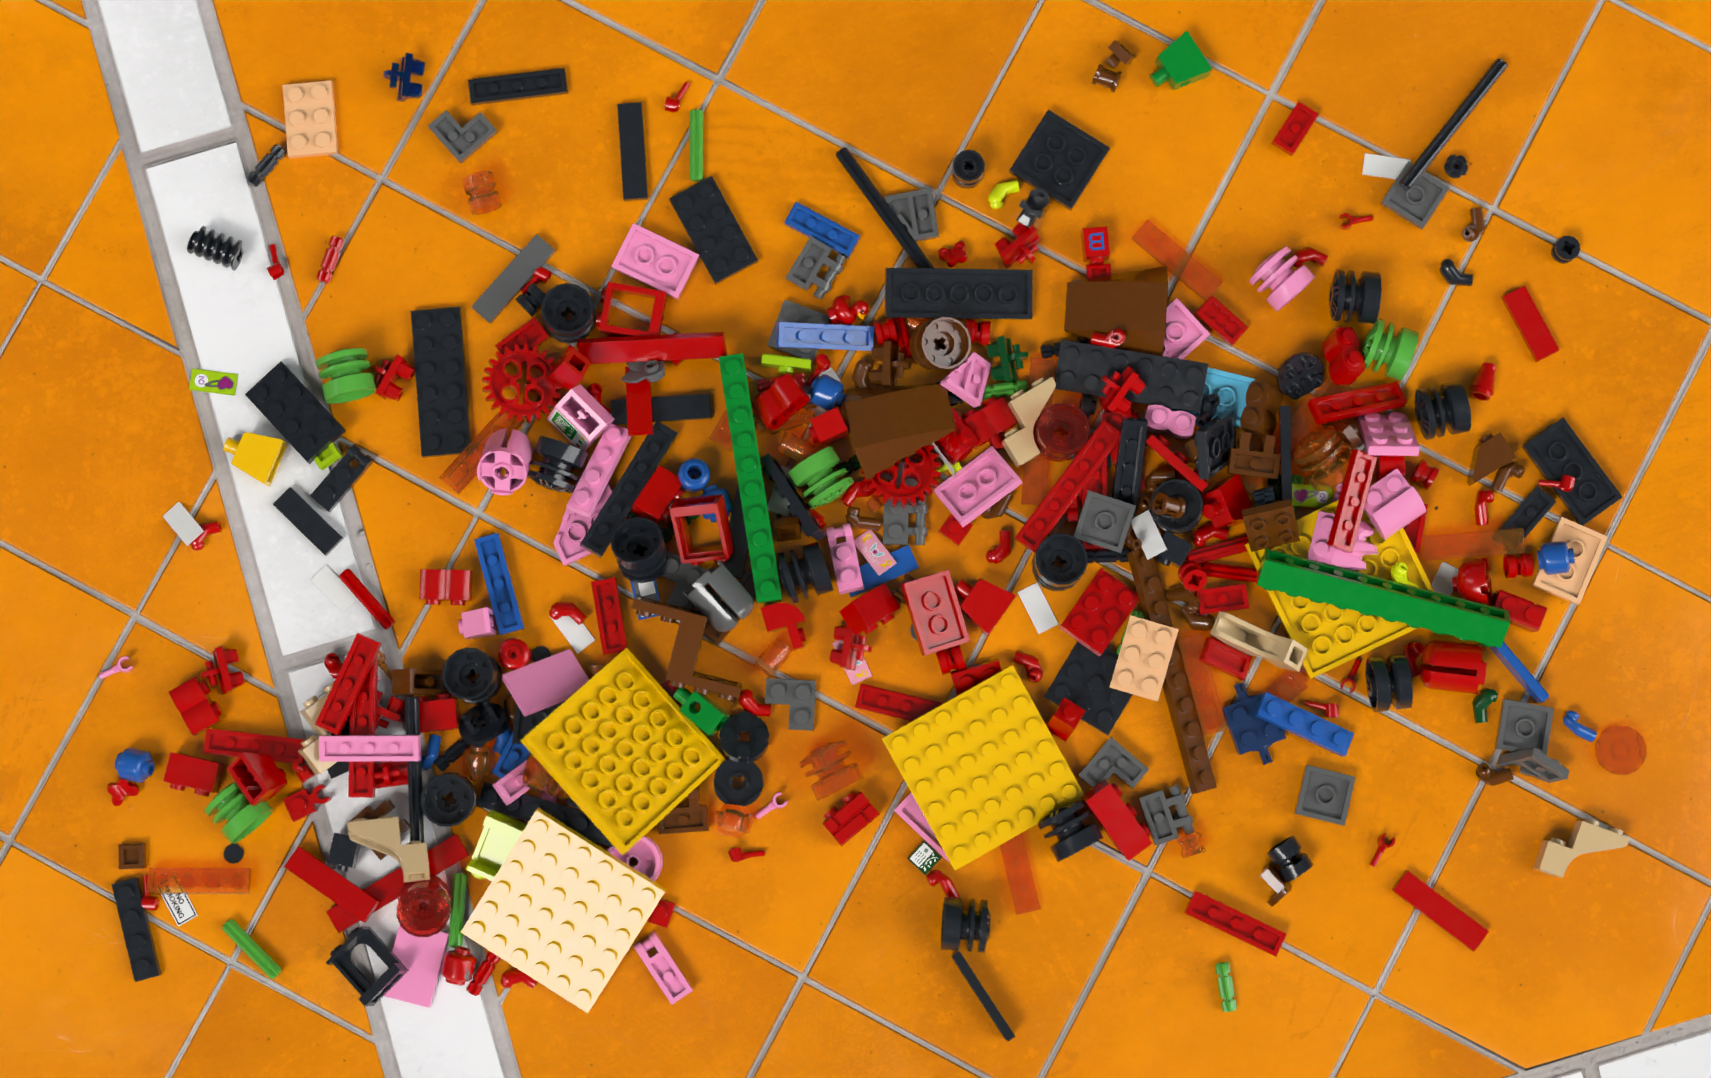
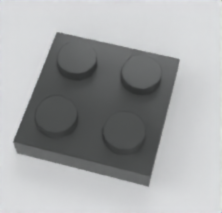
M1407 162L1380 204L1422 230L1449 187L1423 172L1412 188L1405 190L1399 185V181L1413 165Z
M784 300L767 346L797 358L810 359L813 364L818 349L776 347L777 322L829 324L830 318L822 313Z
M1088 490L1073 536L1078 540L1121 553L1136 506Z
M1503 699L1495 749L1517 752L1529 747H1535L1547 755L1554 708Z
M1305 765L1294 814L1345 826L1356 777Z

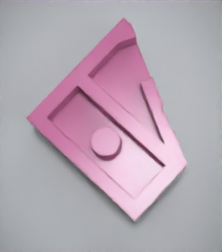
M975 352L969 353L967 359L959 366L954 367L941 381L940 385L972 407L980 406L991 363Z

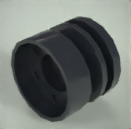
M1337 269L1329 291L1331 320L1339 321L1343 315L1344 322H1349L1353 311H1355L1358 323L1375 324L1381 302L1382 286L1380 273L1362 271L1358 282H1356L1353 270H1349L1345 278L1344 270Z
M565 283L556 285L547 292L542 301L541 311L546 330L551 337L567 344L577 343L579 339L588 337L594 328L595 313L592 299L587 291L576 284ZM567 313H572L570 321L566 320Z
M1460 381L1442 384L1440 395L1434 386L1429 387L1427 390L1421 388L1415 391L1416 419L1421 433L1426 440L1435 438V435L1439 438L1445 436L1446 427L1452 435L1470 431V405L1465 388Z
M540 436L534 452L543 457L542 462L530 461L531 466L539 469V471L529 470L527 477L532 479L537 485L549 490L573 494L576 487L567 483L566 480L578 482L579 477L571 473L570 470L571 468L583 469L588 453L567 443Z
M1172 479L1163 482L1155 489L1151 497L1150 509L1155 523L1162 530L1181 535L1190 532L1199 524L1203 516V501L1200 492L1193 484L1185 480ZM1165 493L1168 497L1172 498L1182 497L1186 503L1183 516L1178 519L1171 518L1168 514H1155L1152 510V502L1155 495Z
M642 517L630 518L620 523L613 531L611 549L624 577L632 582L646 583L659 578L667 570L670 561L669 551L664 542L663 534L655 522Z
M1054 534L1047 537L1039 545L1032 560V572L1036 581L1043 588L1051 591H1065L1072 588L1080 580L1088 564L1085 547L1076 537L1069 534ZM1056 560L1064 564L1061 570H1058L1057 566H1053Z
M818 541L802 546L803 558L798 559L793 549L789 550L792 561L788 563L783 552L777 554L779 558L778 570L785 592L792 599L793 604L799 602L796 591L801 589L805 600L809 599L808 587L813 586L818 596L833 591Z
M466 647L456 650L448 657L443 666L442 678L445 687L452 695L467 703L481 704L484 700L489 702L502 687L500 665L494 658L477 648ZM476 672L480 675V678H477L474 682L471 680V677H474Z
M447 772L434 777L426 784L421 793L420 803L423 813L429 821L438 826L452 827L462 823L473 813L477 803V793L475 786L467 777L460 773ZM452 792L454 793L453 798L457 800L448 805L444 795H449Z
M1083 799L1067 803L1050 812L1037 824L1040 830L1051 825L1053 830L1043 835L1045 839L1057 836L1058 841L1050 847L1057 862L1103 838L1096 823L1084 826L1082 821L1090 815L1089 811L1078 815L1076 810L1086 805Z
M944 897L941 950L958 951L961 940H966L968 952H972L973 941H977V952H985V946L990 935L991 919L988 900L981 899L979 911L975 910V899H970L968 910H963L961 898Z

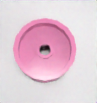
M642 837L623 856L614 847H609L608 849L609 853L631 867L633 865L629 863V860L635 857L638 860V865L633 868L651 880L655 881L659 877L663 867V857L658 845L651 838Z

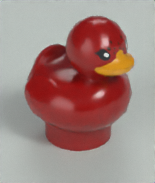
M840 295L833 300L832 306L827 309V313L833 324L851 325L855 322L856 316L864 320V316L869 311L868 303L864 300H857L852 306L849 302L850 296Z

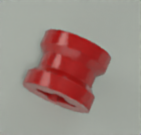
M887 318L885 322H873L879 346L884 345V341H898L893 318Z
M1421 459L1409 481L1413 483L1418 482L1422 484V488L1428 490L1434 482L1439 468L1435 466L1430 467L1425 460Z
M1195 561L1183 563L1178 570L1179 579L1189 591H1199L1207 583V575L1199 563Z

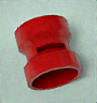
M966 319L965 327L968 329L971 344L979 342L980 345H989L991 321L979 323L975 322L974 319Z
M1530 552L1521 553L1520 556H1515L1514 554H1505L1503 556V570L1506 579L1516 578L1517 575H1522L1523 577L1533 576L1534 563Z
M960 645L953 646L947 651L941 650L936 652L942 675L950 673L952 669L961 670L966 668ZM950 654H952V657H953V660H954V664H953V665H952V662H951Z

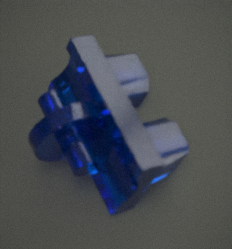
M405 53V57L401 58L400 71H398L399 64L392 63L391 70L384 71L383 75L384 78L390 80V88H397V81H399L397 101L405 102L407 98L419 99L422 95V84L413 83L410 80L411 75L423 76L425 62L413 59V54Z

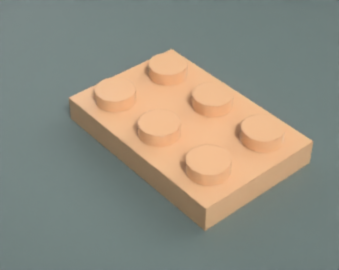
M320 81L283 85L288 157L291 159L338 154L333 82Z
M1560 517L1550 542H1566L1568 549L1573 548L1575 563L1570 564L1569 572L1547 575L1544 570L1538 568L1532 586L1575 605H1580L1608 536Z
M1130 615L1110 688L1158 701L1179 629Z

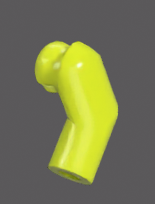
M1018 180L995 185L988 196L991 208H1001L1003 206L1002 200L1006 194L1019 192Z
M1398 562L1392 566V581L1419 587L1408 581L1406 571L1408 566L1405 563Z

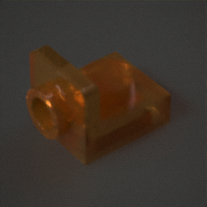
M1287 670L1266 690L1270 694L1290 703L1302 691L1308 688L1305 684L1307 679L1300 671Z

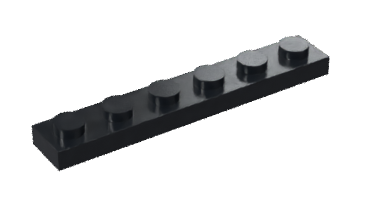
M656 420L653 425V434L647 435L581 541V547L602 558L611 543L613 531L620 523L625 521L634 502L676 438L677 432Z
M484 782L477 806L495 810L528 822L535 811L540 808L590 841L614 847L583 811L527 794H522L512 803L506 805L492 786L493 784Z

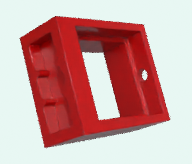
M608 282L607 288H602L600 302L604 303L602 312L597 314L596 326L599 327L601 334L617 337L661 335L668 297L665 291ZM614 292L654 298L649 332L608 325Z
M723 494L676 499L669 510L681 563L699 565L705 561L714 560L715 563L718 560L721 562L727 561L734 552L735 547ZM715 513L722 545L693 548L686 516Z

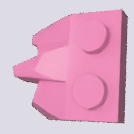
M1319 511L1307 559L1348 570H1366V563L1362 561V556L1378 554L1376 545L1365 542L1366 537L1373 535L1374 531L1365 522L1361 521L1353 552H1342L1327 546L1335 514Z

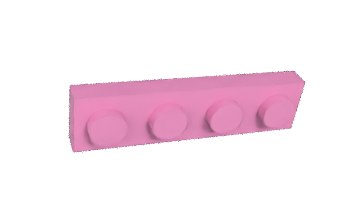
M610 424L605 429L566 505L569 511L591 518L632 437L628 436L627 428Z
M421 735L319 736V761L421 760Z

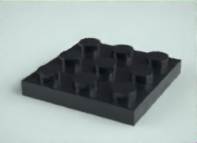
M1047 110L1013 163L1009 173L1035 189H1045L1051 199L1071 211L1109 152L1110 147L1052 111Z
M1077 641L1044 695V698L1059 705L1065 697L1085 710L1081 718L1082 721L1108 736L1133 694L1110 688L1119 656L1117 653L1106 647L1099 657Z

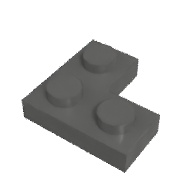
M444 111L428 125L429 129L460 164L498 133L481 112L463 128L447 111Z
M669 552L670 561L667 570L661 576L677 584L667 603L693 609L694 605L682 592L685 590L689 593L693 589L691 586L694 584L693 581L706 570L690 563L682 564L679 556Z
M766 678L765 704L790 705L788 729L814 731L816 681Z
M1110 737L1078 776L1094 788L1104 779L1107 781L1114 773L1133 789L1149 769Z

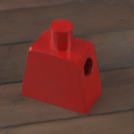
M1233 475L1216 483L1202 495L1204 503L1202 513L1205 518L1211 519L1215 528L1236 526L1243 523L1242 510L1252 506L1239 475Z
M961 579L954 588L955 592L965 599L960 606L961 611L987 636L1016 597L1014 594L983 579H979L974 587Z
M242 752L226 768L252 806L272 799L287 785L285 771L278 768L269 755Z

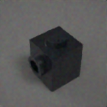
M1165 531L1161 537L1167 550L1156 555L1157 558L1155 560L1167 567L1172 564L1179 568L1193 545L1171 532Z
M334 833L328 863L334 864L333 869L348 872L349 867L355 868L361 844L351 841L348 835Z

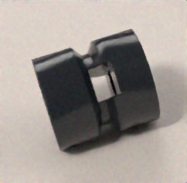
M974 150L961 151L956 155L953 162L952 177L958 186L970 189L976 187L981 182L985 167L982 156Z
M1294 835L1284 839L1267 852L1274 865H1280L1279 872L1286 882L1299 877L1314 865L1306 853L1300 852L1301 845Z

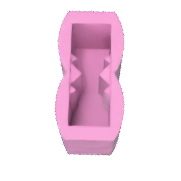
M1149 405L1143 419L1148 421L1147 432L1154 434L1166 433L1169 437L1177 440L1189 439L1193 434L1196 417L1188 412H1172L1161 405Z

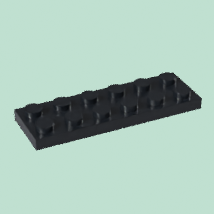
M885 268V318L952 317L954 319L1031 320L1033 270Z
M451 307L411 311L421 455L423 458L471 454L472 444L461 308Z
M1061 339L1054 380L1056 383L1055 389L1105 397L1106 394L1101 391L1106 385L1101 379L1103 375L1111 378L1115 371L1122 374L1128 365L1134 369L1146 386L1138 395L1129 389L1124 396L1132 402L1161 405L1168 408L1200 413L1208 363L1119 348L1112 349Z

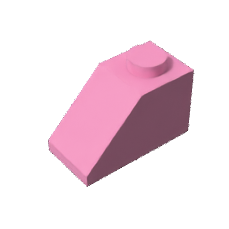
M486 607L461 613L462 619L458 620L459 632L464 634V638L476 639L497 636L496 621L492 609Z

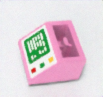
M581 385L572 388L560 400L547 420L574 447L586 451L615 418Z

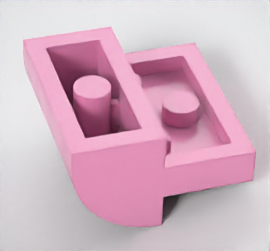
M1395 469L1369 487L1364 511L1381 537L1386 540L1424 514L1426 508L1415 488L1408 484L1398 469Z

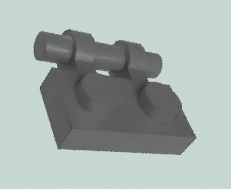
M811 236L785 278L806 292L811 284L817 286L818 288L813 296L822 300L825 293H829L831 290V283L836 275H840L842 272V265L846 257L838 254L834 261L831 260L828 256L832 248ZM824 265L829 270L824 278L821 279L817 277V274Z
M926 496L924 502L917 498L914 507L909 505V501L904 509L901 502H897L895 508L892 507V501L890 500L884 505L883 545H908V536H915V545H925V536H928V528H925L926 514H928ZM908 514H916L915 527H908Z
M1179 785L1169 787L1172 797L1168 799L1165 798L1163 790L1138 798L1147 826L1151 832L1154 846L1179 838L1176 830L1178 827H1183L1185 835L1195 832L1192 825L1194 820L1192 815L1188 814L1184 802L1186 798L1184 793L1181 794ZM1175 805L1179 815V819L1174 821L1169 810V806Z

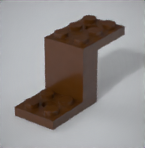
M638 595L634 597L631 608L636 609V614L650 617L652 614L660 615V620L668 623H675L676 620L680 621L666 675V680H670V685L684 688L685 685L695 687L694 691L703 694H709L710 691L719 693L718 697L727 700H733L734 697L739 698L742 683L694 671L708 616L701 614L697 610Z

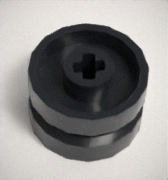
M1404 654L1391 655L1388 657L1387 662L1382 657L1368 658L1365 663V677L1369 702L1374 713L1389 711L1391 704H1393L1396 710L1411 708L1413 703L1412 679Z

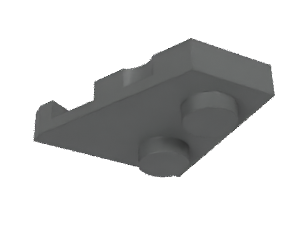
M931 188L885 196L886 202L915 242L939 238Z
M1535 747L1499 755L1498 759L1499 766L1505 767L1509 764L1519 766V773L1536 777L1548 783L1565 780L1569 774V770L1562 766L1559 761L1551 759L1543 754L1542 750Z

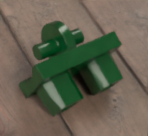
M1005 336L996 337L997 341L986 345L989 358L1000 357L1002 364L991 367L992 379L995 381L1016 382L1018 381L1016 369L1024 368L1022 360L1029 358L1028 352H1021L1020 345H1012L1010 338H1005Z

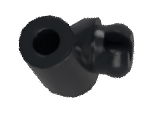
M1445 259L1441 262L1440 273L1448 284L1472 286V274L1459 273L1451 259Z
M1212 393L1203 398L1201 413L1195 421L1199 428L1215 416L1217 406L1220 404V398L1217 394Z

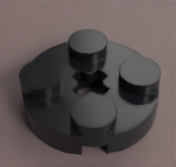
M747 711L731 716L724 722L719 733L721 749L729 759L735 762H754L765 754L768 748L769 732L767 725L762 719ZM740 734H749L750 741L740 742Z
M728 759L717 768L714 777L716 795L723 803L733 807H744L755 802L760 796L764 785L761 770L754 762L748 761L735 762ZM734 776L738 778L743 776L745 778L743 782L744 788H733L734 780L732 778Z

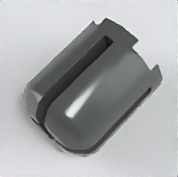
M718 560L719 566L716 569L712 570L709 567L693 581L694 584L691 585L693 589L689 593L685 590L682 593L701 614L708 616L707 621L717 631L726 632L737 626L739 621L707 586V583L712 586L742 620L752 611L754 600L725 565Z

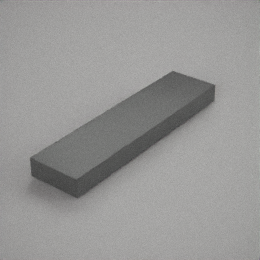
M536 234L471 306L472 309L491 324L532 279L536 269L542 267L556 251Z

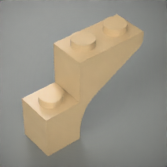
M1042 377L1031 384L1033 387L1031 390L1024 392L1022 389L1010 396L1012 401L1008 403V406L1017 419L1021 430L1019 431L1016 427L1004 434L1006 439L1002 441V445L1016 468L1041 453L1034 440L1033 428L1038 416L1056 387L1053 377L1048 380Z
M1219 611L1210 633L1217 639L1243 653L1264 658L1276 667L1297 672L1300 671L1308 651L1306 647L1293 639L1269 633Z
M335 680L323 688L325 693L317 698L314 695L303 703L305 708L300 711L317 734L316 737L312 734L302 741L303 747L298 750L315 775L322 774L337 762L319 761V736L331 735V732L315 725Z
M383 815L378 819L356 818L352 822H347L349 839L393 857L401 866L404 883L430 880L427 842L410 841L406 845H401L398 817Z
M1585 818L1584 821L1575 822L1567 847H1565L1567 842L1552 837L1551 841L1543 840L1533 869L1563 878L1566 868L1577 856L1585 853L1626 847L1630 838L1623 836L1624 831L1609 826L1608 830L1599 827L1600 822Z

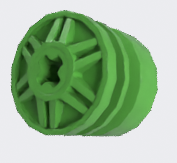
M1378 318L1372 329L1368 332L1361 353L1365 360V369L1374 360L1372 372L1376 373L1383 363L1386 364L1385 376L1401 381L1413 358L1419 333L1402 327L1398 334L1394 336V323L1391 322L1383 332L1385 321Z
M342 349L316 360V366L321 370L318 373L321 379H331L322 386L327 404L350 402L370 396L376 392L377 389L373 375L371 373H361L370 367V362L365 360L368 357L366 349Z
M832 446L811 455L788 472L796 488L808 484L809 488L802 494L803 499L815 496L807 503L810 510L834 501L843 495L847 488L854 483L851 477L840 480L847 473L846 468L837 471L833 470L840 462V458Z
M235 782L222 789L205 808L204 812L208 817L215 815L212 820L214 824L225 820L228 821L221 832L231 844H235L259 827L271 815L273 809L266 801L252 806Z

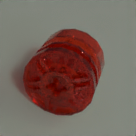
M1058 403L1053 404L1043 412L1034 427L1033 436L1041 456L1049 461L1064 462L1069 461L1079 453L1088 439L1090 426L1088 418L1081 409L1073 404ZM1057 431H1060L1061 435H1065L1062 440H1059L1058 435H1055Z
M429 874L430 880L405 882L398 894V922L408 934L416 937H430L438 934L446 926L450 917V890L440 877ZM420 899H423L424 901L429 900V903H428V904H426L425 902H421V903H420Z

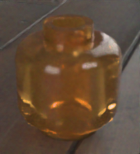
M471 744L463 752L462 772L470 776L471 781H485L486 777L493 775L495 752L487 744L481 748H475Z
M724 804L720 810L715 812L714 825H717L718 832L721 835L741 838L751 830L753 817L749 814V810L746 807Z

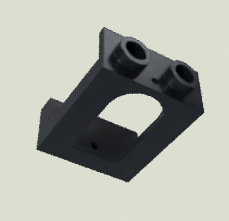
M356 927L349 933V939L343 945H338L330 953L331 957L326 963L334 965L361 995L359 1000L364 1006H374L409 970L370 927ZM359 944L368 945L389 968L373 985L361 974L351 960L352 951Z

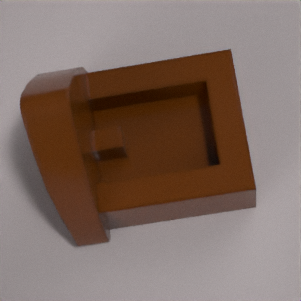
M1271 863L1263 868L1260 876L1276 891L1267 901L1273 907L1291 891L1292 884L1286 882L1281 873Z

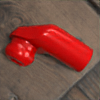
M1117 328L1107 334L1093 332L1091 344L1113 349L1125 341L1126 335L1122 329Z
M999 531V545L993 550H988L986 553V560L989 563H1001L1010 555L1011 531Z
M744 689L740 692L738 701L745 711L755 716L770 717L771 704H758L753 698V692L749 689Z
M932 870V873L927 874L926 878L930 886L934 887L939 883L946 897H960L953 881L940 870Z

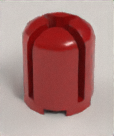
M1439 640L1428 642L1421 654V659L1424 662L1420 664L1419 671L1422 683L1429 689L1481 694L1478 686L1485 683L1487 663L1482 660V650H1487L1486 646Z

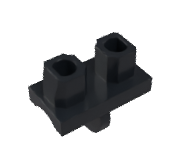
M1033 189L1029 193L1028 198L1022 199L1019 207L1023 208L1018 216L1017 221L1030 227L1034 224L1037 217L1040 219L1045 216L1048 211L1045 207L1050 201V196L1045 189Z

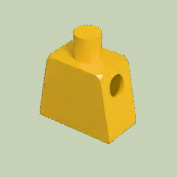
M244 432L240 441L228 437L223 451L234 455L231 462L232 465L270 487L288 443L281 439Z

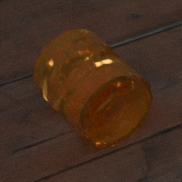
M491 171L477 172L463 178L462 183L466 195L471 196L468 199L472 214H485L502 206L498 191L493 190L496 183Z

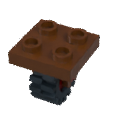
M1272 486L1252 491L1255 505L1242 510L1251 552L1300 541L1292 500H1275Z

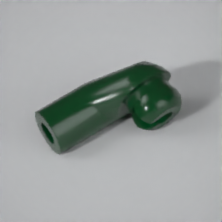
M1483 689L1480 691L1481 694H1478L1473 699L1472 706L1475 723L1488 722L1486 708L1498 698V694L1494 689Z

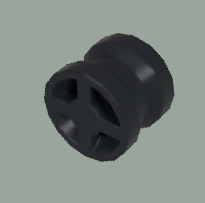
M1564 236L1552 246V257L1558 263H1569L1580 253V243L1572 236Z

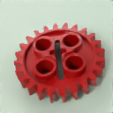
M516 343L514 344L513 351L505 346L504 355L497 351L495 354L497 361L490 358L488 363L493 368L485 367L484 372L489 376L482 378V382L488 384L483 387L482 392L490 393L485 401L493 400L494 403L491 406V410L499 408V417L506 413L508 414L507 421L509 422L514 416L516 417L517 424H520L522 418L525 417L527 423L530 424L532 416L537 421L541 419L540 412L546 416L549 415L550 412L547 406L554 409L556 403L552 399L559 400L561 397L555 391L562 390L563 386L557 384L549 376V372L553 368L551 364L554 358L546 360L544 357L547 351L538 354L537 346L530 351L528 350L527 343L520 350ZM524 362L526 363V372L524 377V383L526 384V386L523 390V404L520 405L519 395L521 385L518 382L522 376V363ZM512 365L516 367L517 374L508 375L505 371V366ZM531 368H538L542 372V377H532L529 370ZM503 390H512L515 393V398L511 400L506 399L503 396ZM529 392H536L540 396V401L531 402L527 394Z
M925 445L913 454L919 456L922 460L921 462L913 463L906 456L899 489L895 488L900 460L894 463L895 465L891 468L883 469L876 473L875 477L868 481L864 477L863 484L871 483L867 491H876L875 500L881 496L884 497L883 505L890 500L892 501V507L895 508L897 502H901L904 509L909 501L914 507L917 498L921 502L925 501L924 493L929 496L932 495L933 491L930 487L937 488L938 482L934 479H940L941 473L935 470L941 468V463L935 461L938 460L939 454H931L934 450V445L928 447ZM883 474H889L892 476L893 480L890 482H885L880 478V476ZM912 478L916 480L917 485L910 487L905 484V480Z

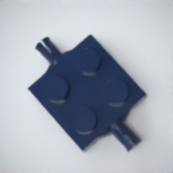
M1244 682L1233 685L1239 699L1232 705L1221 708L1237 754L1241 755L1250 751H1258L1263 765L1273 762L1268 747L1277 741L1286 739L1283 729L1254 716L1262 694L1248 696Z

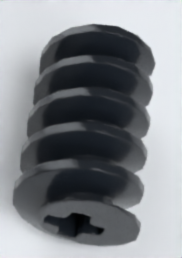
M202 226L199 231H195L191 235L187 245V252L189 254L195 252L197 257L204 256V259L207 261L213 259L215 264L222 263L226 268L231 266V269L235 271L243 255L242 240H238L233 245L232 236L225 242L224 233H220L215 238V230H210L207 235L206 227Z

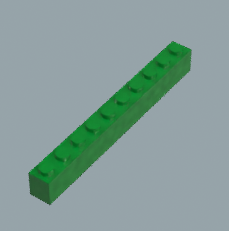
M743 353L718 357L756 601L757 604L782 601Z
M1266 548L1257 572V586H1261L1268 591L1277 590L1291 597L1300 596L1308 598L1315 603L1324 602L1334 605L1339 609L1358 611L1362 615L1382 617L1389 622H1402L1412 628L1421 627L1441 635L1445 633L1463 641L1472 640L1480 642L1486 647L1495 646L1501 648L1511 623L1509 610Z

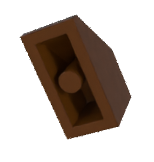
M1501 432L1495 436L1489 433L1478 440L1481 445L1474 448L1467 479L1469 486L1517 458Z
M413 668L392 670V695H444L451 693L444 685L442 678L443 670Z

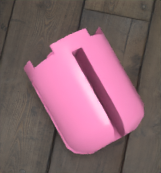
M500 429L492 433L486 440L478 463L477 475L478 480L480 481L481 479L483 484L491 489V493L511 495L513 491L525 484L531 465L530 461L533 458V446L525 434L515 429L512 430L507 448H505L508 441L507 429Z

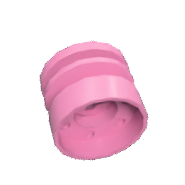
M1288 246L1271 254L1257 267L1254 275L1249 280L1252 286L1261 279L1264 281L1257 289L1259 293L1267 288L1272 290L1266 301L1276 312L1290 302L1315 278V275L1305 265L1296 270L1292 268L1298 258L1296 255L1287 262L1284 260L1291 251Z

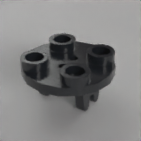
M1300 352L1292 355L1282 366L1277 368L1279 372L1277 376L1278 387L1293 400L1309 394L1315 388H1319L1324 382L1323 364L1316 355L1310 352Z
M484 700L481 704L472 707L460 716L462 719L458 728L463 740L472 744L475 748H481L487 742L494 740L498 735L507 731V716L500 705Z

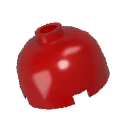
M1488 558L1471 559L1459 567L1457 577H1452L1453 592H1458L1459 598L1490 606L1492 602V582L1489 579L1488 572H1486L1490 571Z

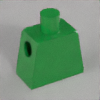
M1186 31L1158 55L1156 65L1159 69L1151 73L1149 77L1155 87L1167 81L1171 88L1176 90L1208 77L1212 68L1189 32Z
M684 687L679 688L673 696L683 705L679 711L708 735H717L724 722L732 716L703 693L696 691L691 693ZM697 703L701 705V709L699 712L695 710V705Z

